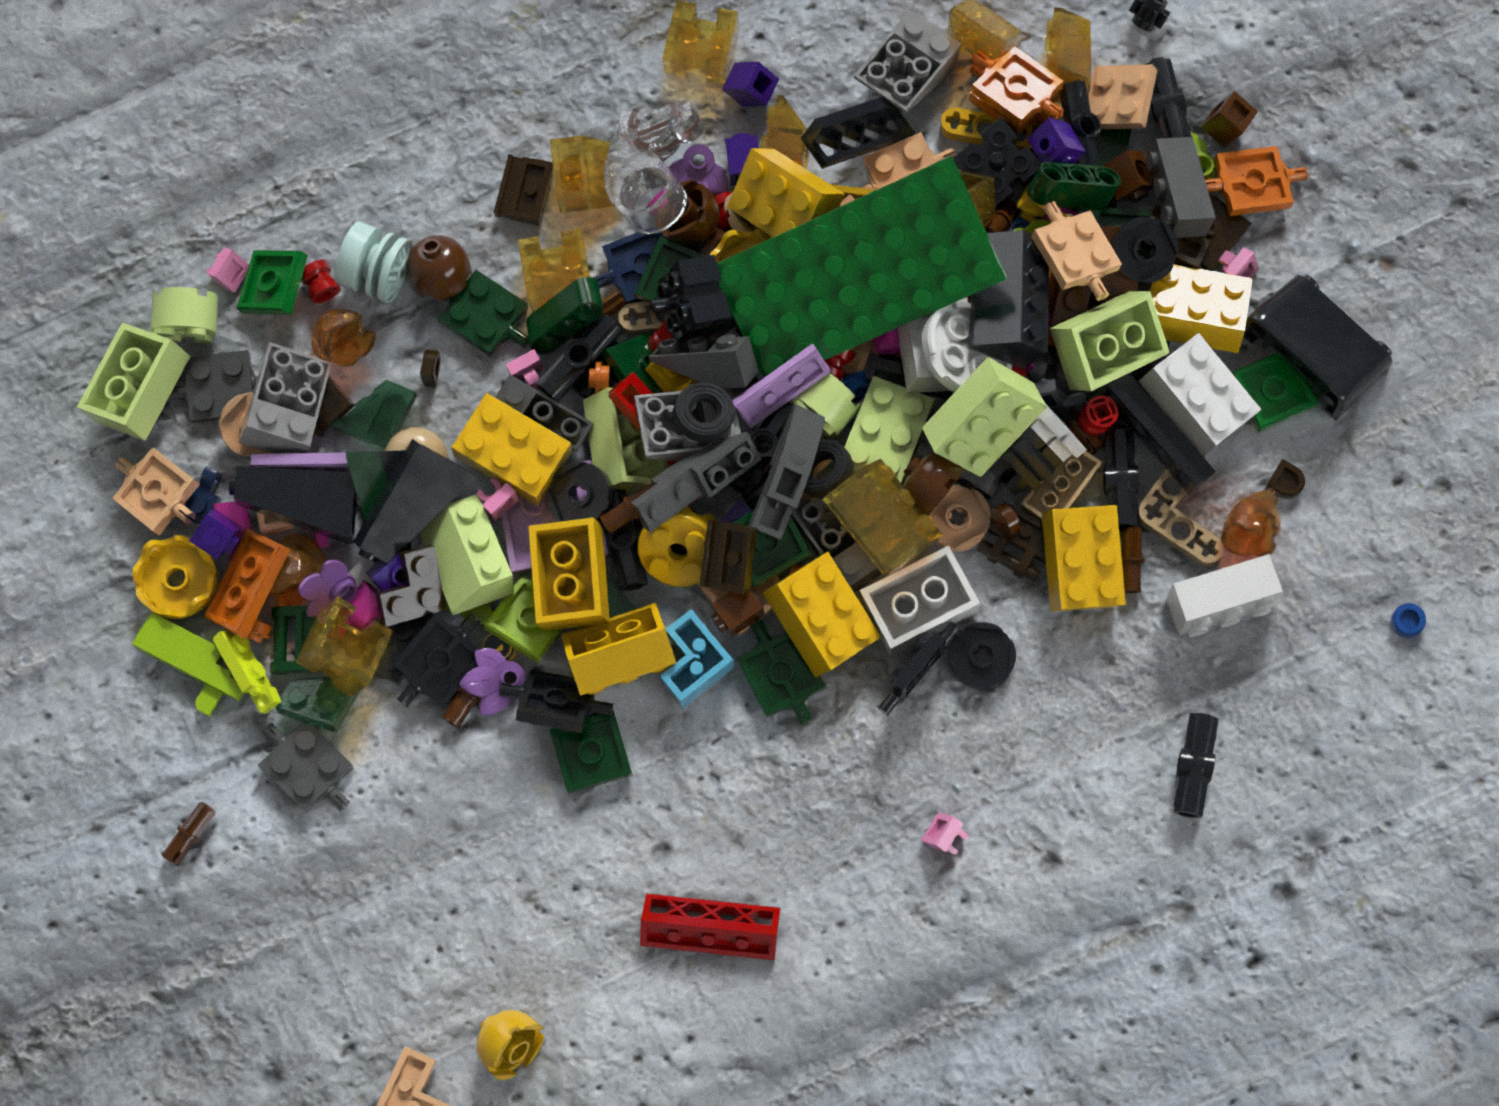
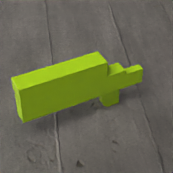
M153 612L150 613L131 643L135 649L204 684L203 689L196 698L195 705L199 712L208 717L217 709V704L223 694L239 702L245 694L242 693L236 680L233 679L232 673L219 666L224 659L216 645Z

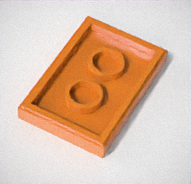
M247 528L204 614V618L247 639L291 549Z

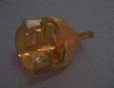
M338 308L328 312L324 311L323 315L317 320L312 333L311 345L313 352L318 358L343 367L355 365L360 358L369 354L375 344L376 332L366 329L362 335L361 319L363 316L349 309Z
M1273 488L1253 493L1239 501L1232 508L1223 525L1221 542L1229 552L1239 556L1255 554L1257 557L1271 555L1277 545L1274 542V538L1280 531L1281 519L1276 507L1278 499L1274 495L1275 491Z
M299 534L283 535L284 539L279 544L291 550L269 595L273 597L277 594L275 606H298L307 600L299 594V585L306 577L315 573L320 574L326 558L321 548L311 538Z

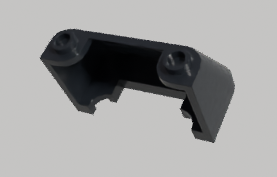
M1296 275L1247 317L1243 337L1251 344L1257 339L1263 340L1262 347L1265 350L1271 347L1317 389L1315 395L1319 399L1324 395L1325 400L1329 403L1324 411L1337 421L1390 368L1393 362L1391 358L1392 351L1384 342L1376 341L1319 290L1318 283L1312 277Z

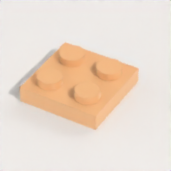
M1153 64L1095 66L1088 98L1090 110L1099 119L1101 129L1146 128L1157 75V69Z

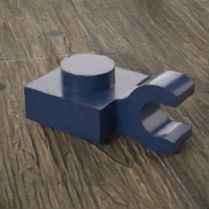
M205 466L201 474L199 487L184 505L196 514V518L193 520L185 514V516L200 525L206 514L214 509L213 504L220 503L222 500L219 496L214 495L222 474Z

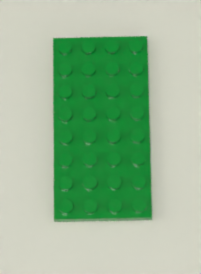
M952 155L717 263L721 276L719 281L720 289L726 294L729 308L743 337L749 336L757 367L764 377L811 344L816 347L822 358L826 360L1007 279L1006 273Z

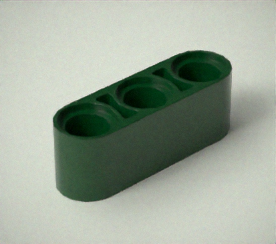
M1044 162L1030 183L1027 194L1031 200L1043 206L1055 201L1057 207L1104 210L1119 188L1121 177L1114 170L1104 166Z
M591 277L578 278L527 317L526 326L531 350L534 349L537 354L552 353L603 314L600 287L596 279Z

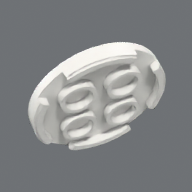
M954 302L935 311L926 321L922 332V349L928 367L937 380L953 393L987 357L1012 370L1011 364L970 348L971 303Z

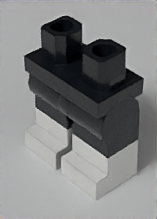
M1047 404V408L989 468L997 478L1010 467L1013 468L1000 480L1014 496L1027 485L1036 491L1042 486L1041 482L1048 479L1054 473L1056 467L1073 454L1078 458L1087 450Z

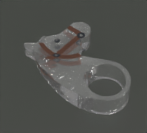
M684 100L658 109L645 107L644 104L632 110L623 106H618L617 108L620 126L610 143L606 159L604 178L606 192L624 219L635 231L642 234H655L669 228L680 218L686 207V191L664 164L665 160L671 157L681 144L695 141L704 132L703 120L691 103ZM666 186L662 196L653 205L642 210H635L640 201L639 198L648 193L650 188L653 190L657 187Z

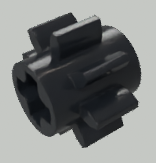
M1134 0L1129 9V12L1134 14L1132 22L1140 29L1149 32L1155 26L1161 29L1171 13L1165 9L1168 4L1167 0Z

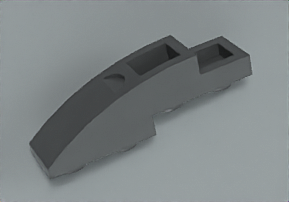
M793 404L769 464L771 470L748 526L757 527L758 532L781 540L793 509H797L818 449L825 417Z
M743 432L689 455L651 479L654 486L632 501L631 504L644 529L652 532L704 494L709 498L761 461V458L748 433Z

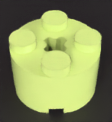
M188 287L161 288V295L154 290L152 294L151 332L171 339L176 344L181 343V338H193V342L199 344L213 343V337L217 334L218 295L207 291V297L198 295V289Z
M830 373L789 401L792 405H799L825 417L821 433L823 440L826 436L836 438L861 407L860 402L855 405L851 402L855 397L854 394Z

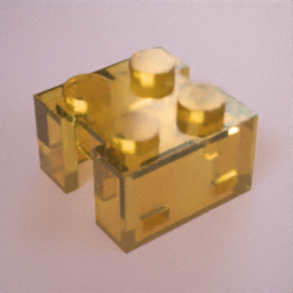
M676 0L662 57L664 73L685 77V73L689 71L706 75V81L725 84L729 75L740 28L738 11L718 8L717 22L698 19L696 3Z
M581 228L560 232L563 246L542 250L538 236L517 240L527 299L532 313L573 281L582 277H591Z
M338 596L320 609L296 663L312 673L318 670L332 678L334 687L352 697L370 684L393 631L382 626L376 620L361 631H358L346 623L347 618L354 613L356 607Z

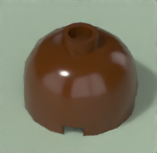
M686 180L670 188L665 193L668 199L664 202L663 206L658 204L655 209L654 222L656 228L666 238L683 246H695L708 239L715 231L720 219V209L716 197L702 183L698 184L695 180Z
M444 235L426 237L417 242L409 252L406 265L408 279L413 291L425 298L423 294L433 296L434 300L452 297L466 287V279L469 277V274L472 275V267L467 252L453 238Z
M935 452L927 454L921 460L914 457L903 472L908 476L903 485L904 497L907 503L915 512L926 519L946 496L954 481L959 479L965 468Z

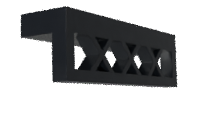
M880 97L814 119L800 139L823 169L890 146L913 136L915 131L901 114V109ZM892 120L900 132L887 128V122ZM865 129L877 133L878 139L876 140L864 135ZM845 136L856 141V147L843 143L842 137ZM820 144L834 149L833 155L827 156L820 147Z
M1129 373L1118 382L1114 380L1107 386L1103 396L1111 398L1116 403L1118 415L1189 495L1215 474V469Z

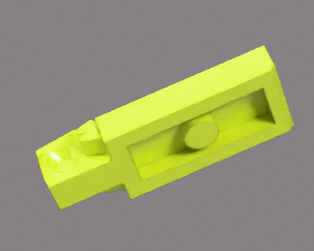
M220 631L213 637V642L242 693L250 694L260 713H269L281 703V699L276 687H273L266 677L265 668L257 661L250 649L249 640L230 631Z

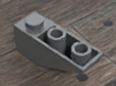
M728 334L717 339H706L704 336H699L688 341H678L676 338H671L660 342L659 347L649 356L650 362L699 382L712 383L721 388L746 387L759 372L749 336L735 337L733 334Z
M511 374L495 397L571 442L572 450L576 452L594 425L591 421Z

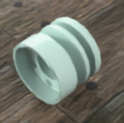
M357 221L348 231L340 247L334 270L335 283L355 292L360 291L365 286V292L368 297L373 298L377 296L379 301L391 303L400 291L407 276L406 265L409 252L413 248L412 241L404 237L398 239L397 235L393 233H388L382 239L380 228Z

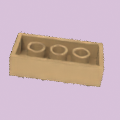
M1087 451L1078 458L1072 454L1056 467L1054 473L1048 479L1041 482L1042 486L1036 491L1033 489L1022 502L1020 510L1042 521L1041 513L1051 509L1072 508L1101 468L1102 462Z

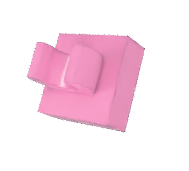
M224 247L221 253L216 254L215 257L217 259L212 267L206 271L223 288L235 293L247 274L249 264L233 250Z
M1245 247L1237 256L1229 251H1225L1218 260L1219 263L1223 264L1221 271L1225 274L1253 278L1259 270L1254 252Z
M534 349L506 364L509 375L511 374L517 379L525 381L526 384L534 389L538 388L536 382L540 378L537 373L543 370V366Z
M491 478L490 483L496 488L495 493L488 496L479 489L477 494L484 503L485 512L496 522L519 501L516 491L508 483L501 486L497 479Z
M938 812L921 841L930 848L957 855L959 851L952 846V842L956 836L965 840L968 836L965 831L961 830L963 826L961 821L954 816Z

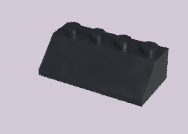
M1024 230L987 233L1007 279L971 295L970 348L1024 370L1048 353L1049 266L1032 239L1031 233Z

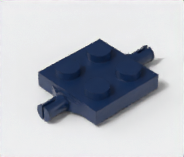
M654 225L602 246V251L608 262V272L591 278L598 281L600 288L614 284L620 290L626 304L642 301L634 297V293L660 236L666 237ZM696 245L685 246L691 250L697 251Z

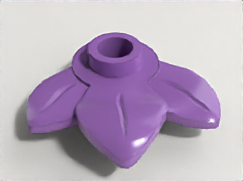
M696 144L689 147L685 151L683 158L672 162L666 171V186L673 187L686 180H695L698 184L702 183L715 195L728 191L726 171L715 163L713 152L705 145ZM700 154L704 156L705 161L703 165L696 166L693 164V157Z
M337 560L326 561L322 566L320 574L315 573L306 577L298 587L299 594L311 601L307 608L306 614L308 616L325 614L335 603L339 605L349 603L356 596L358 590L356 580L351 574L347 573L346 565Z
M491 648L479 649L475 651L478 667L466 673L459 682V685L468 693L481 697L479 705L481 715H493L505 709L510 701L509 697L499 696L501 683H505L504 675L509 671L513 672L515 680L511 684L521 686L525 682L526 675L521 665L513 661H506L499 651Z

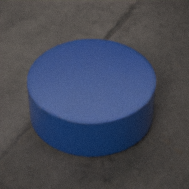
M1402 604L1392 613L1391 627L1397 635L1403 638H1413L1426 625L1425 613L1415 604Z

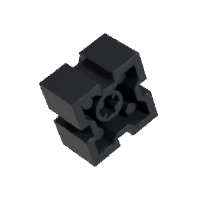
M1002 117L981 134L983 143L978 148L970 143L953 158L959 173L969 185L975 179L980 184L977 188L978 195L992 211L999 210L1014 197L1012 187L1018 182L1023 188L1026 187L1033 180L1042 164L1027 146L1021 151L1015 146L1018 143V136Z
M715 255L679 260L670 268L669 273H665L658 280L657 293L659 299L651 300L650 308L653 313L669 310L670 314L666 315V326L669 333H672L673 338H676L678 341H687L699 336L709 337L719 329V325L725 324L732 317L726 294L721 292L719 281L721 276Z

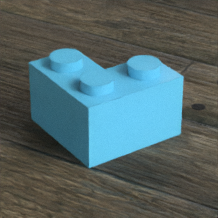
M692 609L665 629L669 641L683 658L660 675L663 686L682 709L735 668L731 656Z

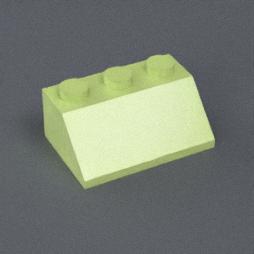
M608 387L583 400L585 418L594 423L588 433L592 464L598 466L608 475L613 490L625 489L627 494L637 493L651 484V479L669 468L668 463L665 460L645 458L641 433L608 397V392L612 389Z
M478 494L449 503L418 533L423 546L432 545L435 547L443 595L452 615L514 594L512 572Z

